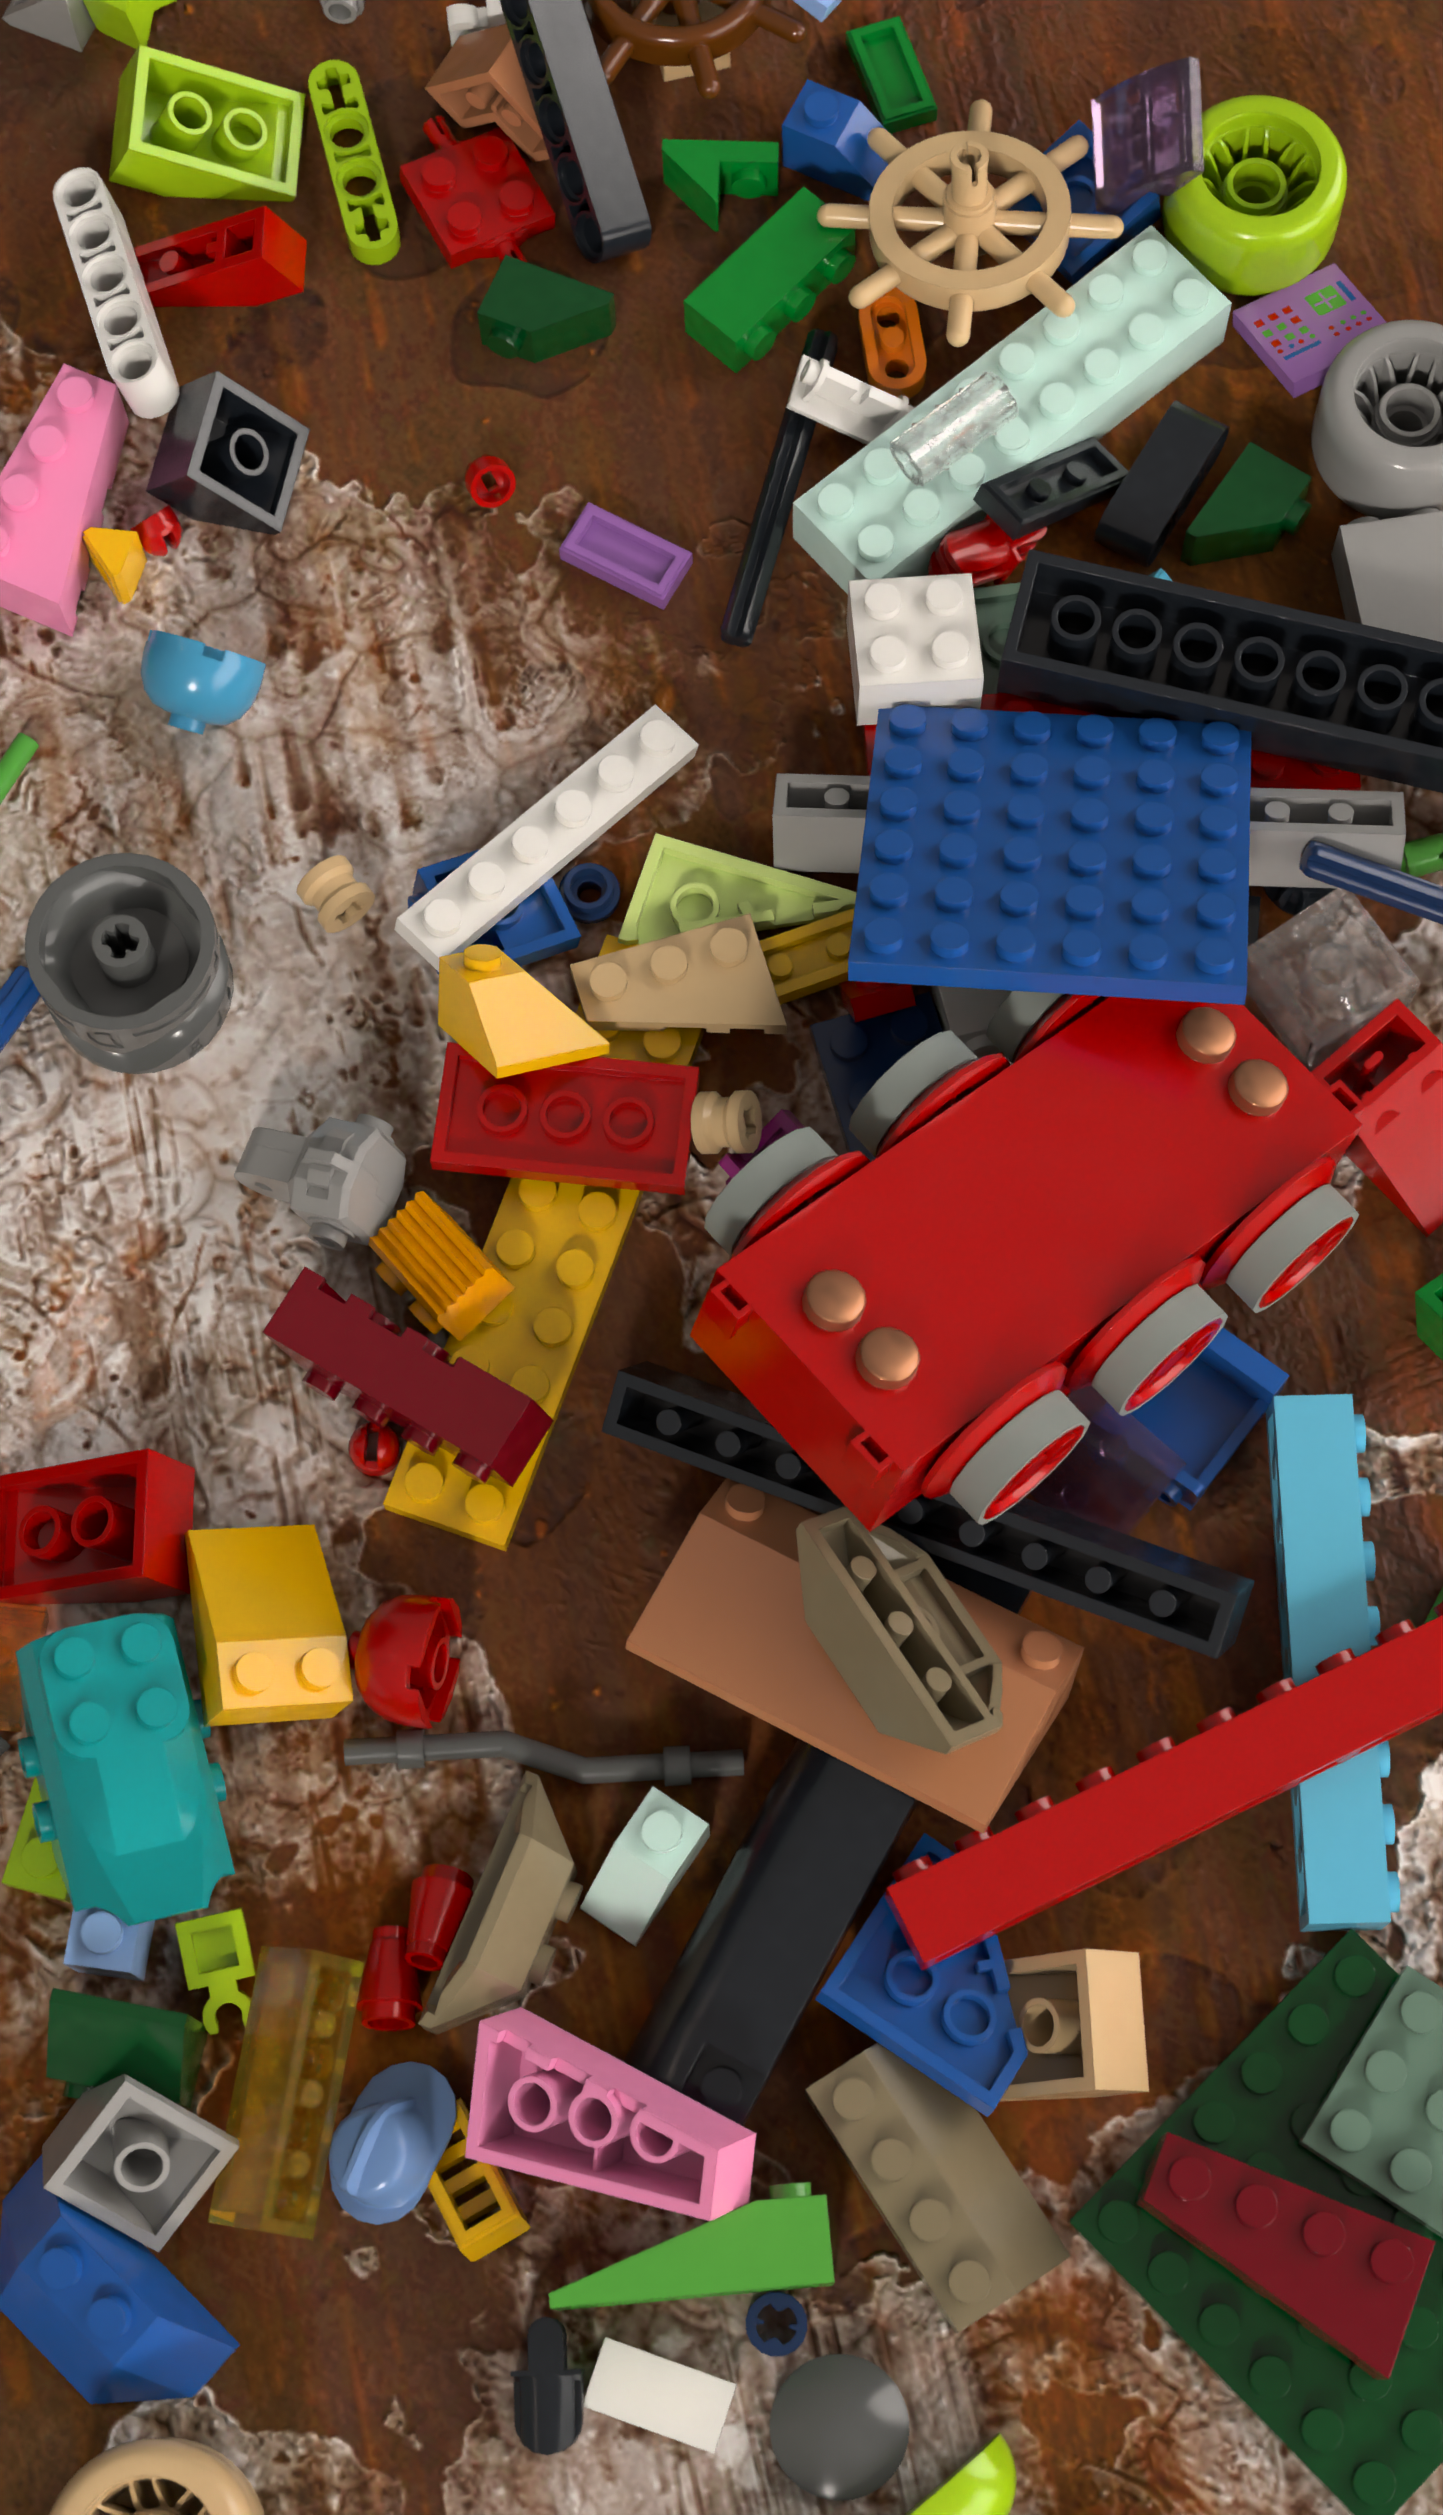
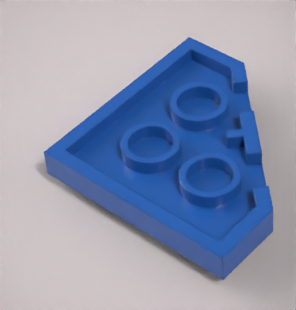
M924 1833L903 1866L926 1855H929L934 1865L955 1853ZM895 1879L892 1881L890 1886L896 1883ZM885 1893L815 1999L986 2117H989L1028 2056L1022 2028H1017L1008 1995L1011 1986L998 1935L991 1936L921 1971L885 1898Z

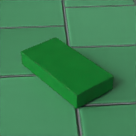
M900 15L846 31L845 44L874 116L890 134L937 120V105Z

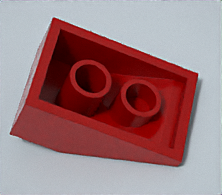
M146 1448L0 1475V1605L134 1603L190 1594L185 1533L187 1530H193L195 1468Z

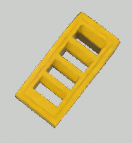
M462 2098L456 2100L457 2119L452 2134L461 2129L465 2139L444 2151L431 2176L428 2187L459 2250L471 2262H474L528 2231L530 2224L499 2166L477 2161L474 2165L444 2181L441 2173L467 2159L465 2158L470 2111ZM488 2181L490 2189L458 2207L454 2200L455 2198L482 2182ZM498 2206L501 2207L502 2210L469 2228L468 2224Z

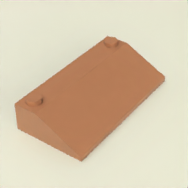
M726 1478L697 1516L628 1637L625 1649L963 1824L984 1833L1069 1698L1084 1647L946 1579L1002 1662V1700L1000 1711L1003 1713V1726L997 1733L946 1755L879 1733L805 1622L796 1528L801 1522L819 1515L788 1500Z

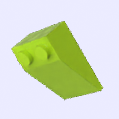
M139 45L119 79L109 181L164 197L292 202L296 197L305 94Z

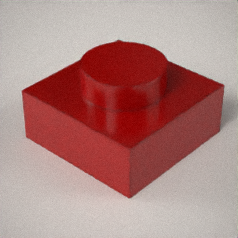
M844 981L838 983L843 1005L855 1022L916 1005L911 984Z

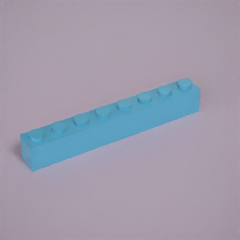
M1352 1394L1273 1396L1266 1411L1283 1680L1292 1677L1296 1687L1319 1676L1315 1666L1328 1657L1348 1648H1351L1354 1655L1358 1657L1370 1651L1371 1646H1378L1374 1637L1380 1633L1379 1610L1377 1606H1368L1366 1581H1373L1375 1578V1549L1372 1541H1363L1361 1517H1368L1370 1515L1371 1492L1368 1478L1358 1477L1357 1453H1364L1366 1448V1425L1363 1414H1354ZM1388 1741L1290 1789L1300 1932L1349 1931L1350 1929L1354 1931L1381 1930L1391 1923L1390 1913L1399 1912V1878L1396 1871H1387L1385 1846L1394 1844L1395 1816L1392 1804H1382L1381 1778H1388L1390 1774V1749Z

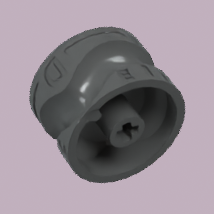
M134 853L106 854L86 860L70 868L50 884L37 901L29 918L25 935V959L30 977L63 1038L79 1055L94 1065L113 1072L128 1074L155 1073L166 1070L194 1057L211 1042L222 1027L230 1010L234 991L233 970L228 952L218 933L209 904L201 890L184 872L170 863L149 855Z

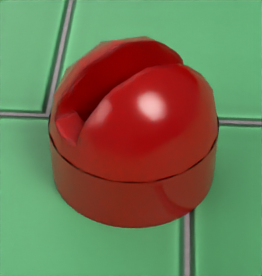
M484 454L467 465L464 474L465 486L478 505L485 508H495L506 503L515 491L516 479L505 461L497 456ZM490 471L497 484L487 489L483 483L482 476Z
M170 505L129 529L138 533L143 549L154 556H166L168 553L166 543L172 549H177L182 540L183 530L180 521Z
M369 1422L362 1424L353 1432L349 1440L348 1451L354 1466L360 1472L368 1476H382L391 1472L398 1465L402 1454V1447L396 1432L390 1426L386 1425L383 1429ZM379 1433L377 1461H366L369 1434Z

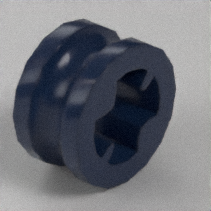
M770 2292L757 2298L750 2306L746 2317V2333L751 2344L761 2353L771 2357L786 2356L796 2351L804 2341L808 2329L807 2315L802 2305L793 2296L783 2292ZM770 2304L778 2312L789 2307L797 2319V2324L789 2325V2329L796 2331L794 2337L783 2345L776 2337L764 2342L757 2332L756 2325L765 2323L764 2320L758 2318V2315L764 2307Z

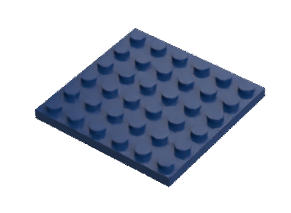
M912 704L878 709L848 959V981L1245 1005L1248 969L1251 732L1238 730L1234 725L1221 721L1203 724L1162 718L1140 719L1105 717L1102 715L1050 714L1037 711L1014 712L980 710L977 708L923 707Z

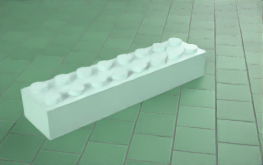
M1150 225L1066 290L1075 301V309L1070 316L1066 318L1058 317L1047 307H1044L793 502V538L847 594L849 581L926 576L929 574L928 565L930 557L946 534L981 522L988 515L973 500L981 484L1091 437L1099 440L1224 341L1232 303Z

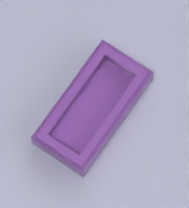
M590 502L587 503L559 548L561 560L662 610L665 609L693 564L691 552Z

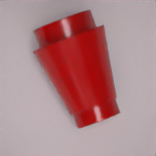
M430 1864L423 1868L420 1877L412 1881L406 1942L407 1949L404 1956L410 1965L426 1971H439L442 1969L474 1894L472 1891L474 1880L463 1870L444 1864Z
M380 1926L372 1930V1942L369 1946L355 2008L362 2012L361 2025L368 2029L378 2031H403L411 2029L416 2025V2013L423 2010L417 1968L410 1965L404 1958L407 1949L408 1928Z

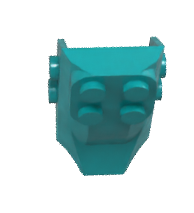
M133 1613L67 1627L34 1640L17 1650L16 1658L27 1737L18 1739L20 1762L25 1778L35 1776L37 1778L42 1802L32 1804L37 1836L40 1843L51 1841L55 1861L74 1911L98 1907L114 1914L127 1926H133L208 1908L211 1893L221 1877L235 1874L218 1802L226 1801V1786L220 1764L218 1762H208L203 1739L211 1737V1726L204 1727L201 1699L193 1700L174 1618L165 1614Z

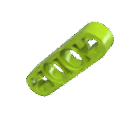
M328 60L317 65L308 78V87L349 248L353 256L361 263L381 265L396 256L401 246L397 217L359 75L355 68L347 62ZM339 84L345 108L335 110L328 87ZM343 129H356L364 135L357 145L348 148L337 146L332 141L334 136ZM360 176L369 177L377 183L375 188L364 196H355L345 190L347 183L351 179ZM374 214L376 226L381 237L380 240H369L363 216Z

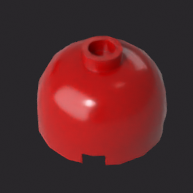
M429 1594L400 1595L382 1602L368 1616L361 1631L355 1630L351 1634L347 1647L350 1670L355 1671L357 1689L368 1707L383 1719L405 1726L431 1729L430 1721L440 1723L445 1717L453 1698L460 1667L459 1658L449 1657L450 1636L462 1638L460 1609L453 1598Z

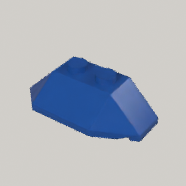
M42 2154L3 2199L0 2233V2310L90 2404L193 2398L240 2346L236 2339L144 2244L44 2189Z

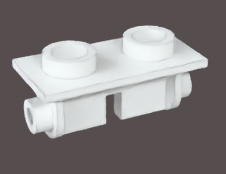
M804 354L801 356L786 408L867 445L915 407L908 404L909 398L904 395H900L897 398L830 367L829 361L824 358L817 361Z

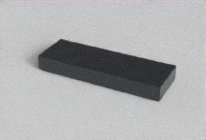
M1091 437L981 484L973 500L1014 541L1113 497L1129 471L1095 437Z

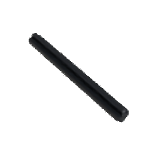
M818 328L812 329L807 334L801 356L804 354L817 361L824 358L829 361V366L833 368L838 351L837 335L831 331H823ZM785 408L720 628L721 640L723 642L741 648L748 647L753 641L816 426V421L788 408Z

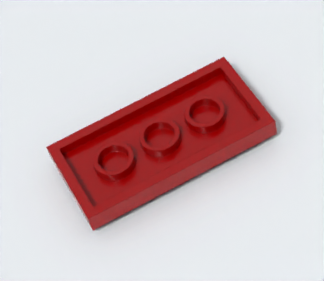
M447 1042L430 1157L432 1169L685 1195L692 1144L691 1110L694 1099L698 1094L699 1067L593 1057L497 1079L458 1043Z

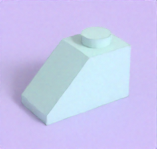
M653 1786L612 1846L580 1909L636 1947L711 1836L709 1824Z

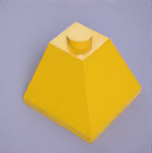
M476 944L465 948L464 952L439 957L438 1025L495 1078L498 1079L609 1054L610 1043L497 946Z

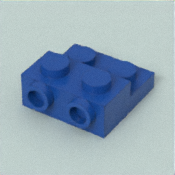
M1080 119L1043 154L1046 155L1074 135L1085 137L1089 144L1087 154L1061 172L1070 194L1071 213L1116 215L1122 219L1124 230L1121 236L1115 239L1069 238L1065 256L1057 270L1072 285L1077 283L1112 250L1117 252L1161 217L1159 201L1161 190L1154 179L1141 168L1133 171L1120 159L1122 154L1116 143L1102 130H1098L1094 134ZM1029 194L1007 209L1009 211L1043 212L1040 204L1032 194ZM1038 236L1023 237L1032 245Z
M480 849L417 869L412 891L413 895L408 897V908ZM551 877L471 945L487 944L497 946L522 967L577 948L581 934Z

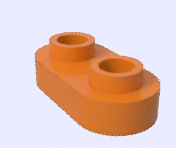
M895 287L866 308L859 309L858 326L869 385L897 398L900 395H904L910 399L922 389L925 383L927 360L917 304L914 299ZM884 320H890L897 325L884 328L879 323ZM893 371H900L906 376L903 378H891L887 374Z

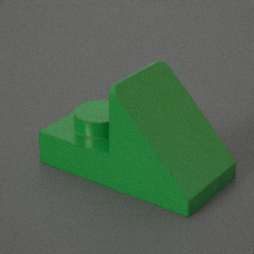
M662 139L664 183L715 232H719L721 194L737 195L749 199L762 195L778 196L779 142Z

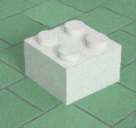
M972 573L849 581L846 622L857 726L876 725L878 709L895 708L904 704L923 707L980 709L984 674Z

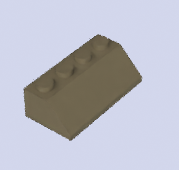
M876 2043L805 2089L807 2100L955 2334L963 2331L1071 2256L978 2111L881 2044Z

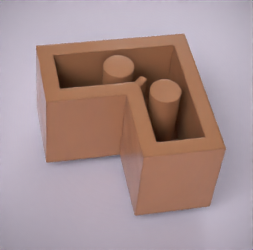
M507 24L459 36L425 89L462 129L495 122L532 162L550 159Z

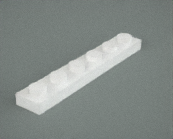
M655 704L402 913L396 920L394 930L439 972V957L461 953L465 948L473 944L693 759L699 744Z

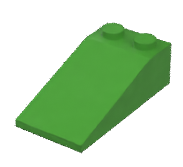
M810 2182L769 2186L770 2199L751 2202L549 2293L550 2308L561 2311L833 2286L834 2271L826 2194L812 2195Z

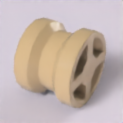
M342 855L329 857L310 869L301 879L296 893L305 905L315 906L318 910L317 920L327 933H336L352 926L369 911L375 900V895L368 885L357 882L354 879V868L347 858Z
M752 1090L734 1091L730 1097H722L716 1091L699 1092L694 1099L691 1110V1133L696 1149L701 1154H718L723 1147H731L736 1153H754L758 1148L762 1132V1113L756 1094Z

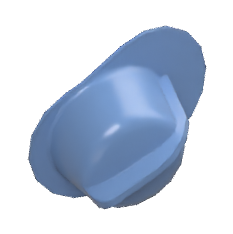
M410 2061L391 2065L374 2076L359 2095L350 2114L341 2120L331 2136L328 2159L332 2190L341 2207L358 2221L380 2225L398 2221L413 2210L426 2191L431 2176L451 2139L457 2119L456 2096L447 2078L432 2066Z

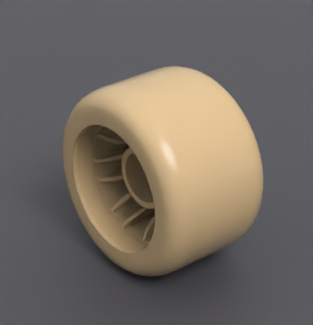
M161 2437L129 2441L112 2447L91 2459L68 2481L56 2499L49 2515H264V2511L252 2484L243 2472L223 2454L196 2441L183 2438Z

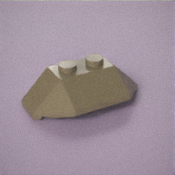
M846 1506L801 1522L796 1528L805 1622L878 1732L945 1755L997 1733L1003 1726V1713L1000 1711L1002 1700V1662L928 1553L892 1529L881 1524L869 1532Z
M526 1770L497 1841L418 2022L424 2030L436 2035L525 1998L531 1983L542 1986L557 1951V1948L547 1945L558 1920L566 1923L570 1921L580 1899L583 1885L574 1882L578 1873L537 1774Z

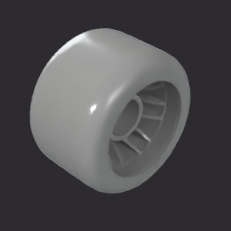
M1398 320L1370 328L1356 336L1341 349L1329 367L1323 381L1312 424L1311 441L1314 460L1318 471L1331 491L1346 505L1366 516H1374L1383 520L1404 517L1413 511L1423 508H1435L1443 511V325L1425 320Z

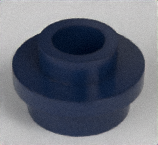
M583 863L577 865L564 875L559 885V892L573 920L580 923L594 924L606 920L615 912L620 902V886L617 878L609 869L598 864ZM587 889L597 890L601 894L600 898L592 903L581 901L579 895Z

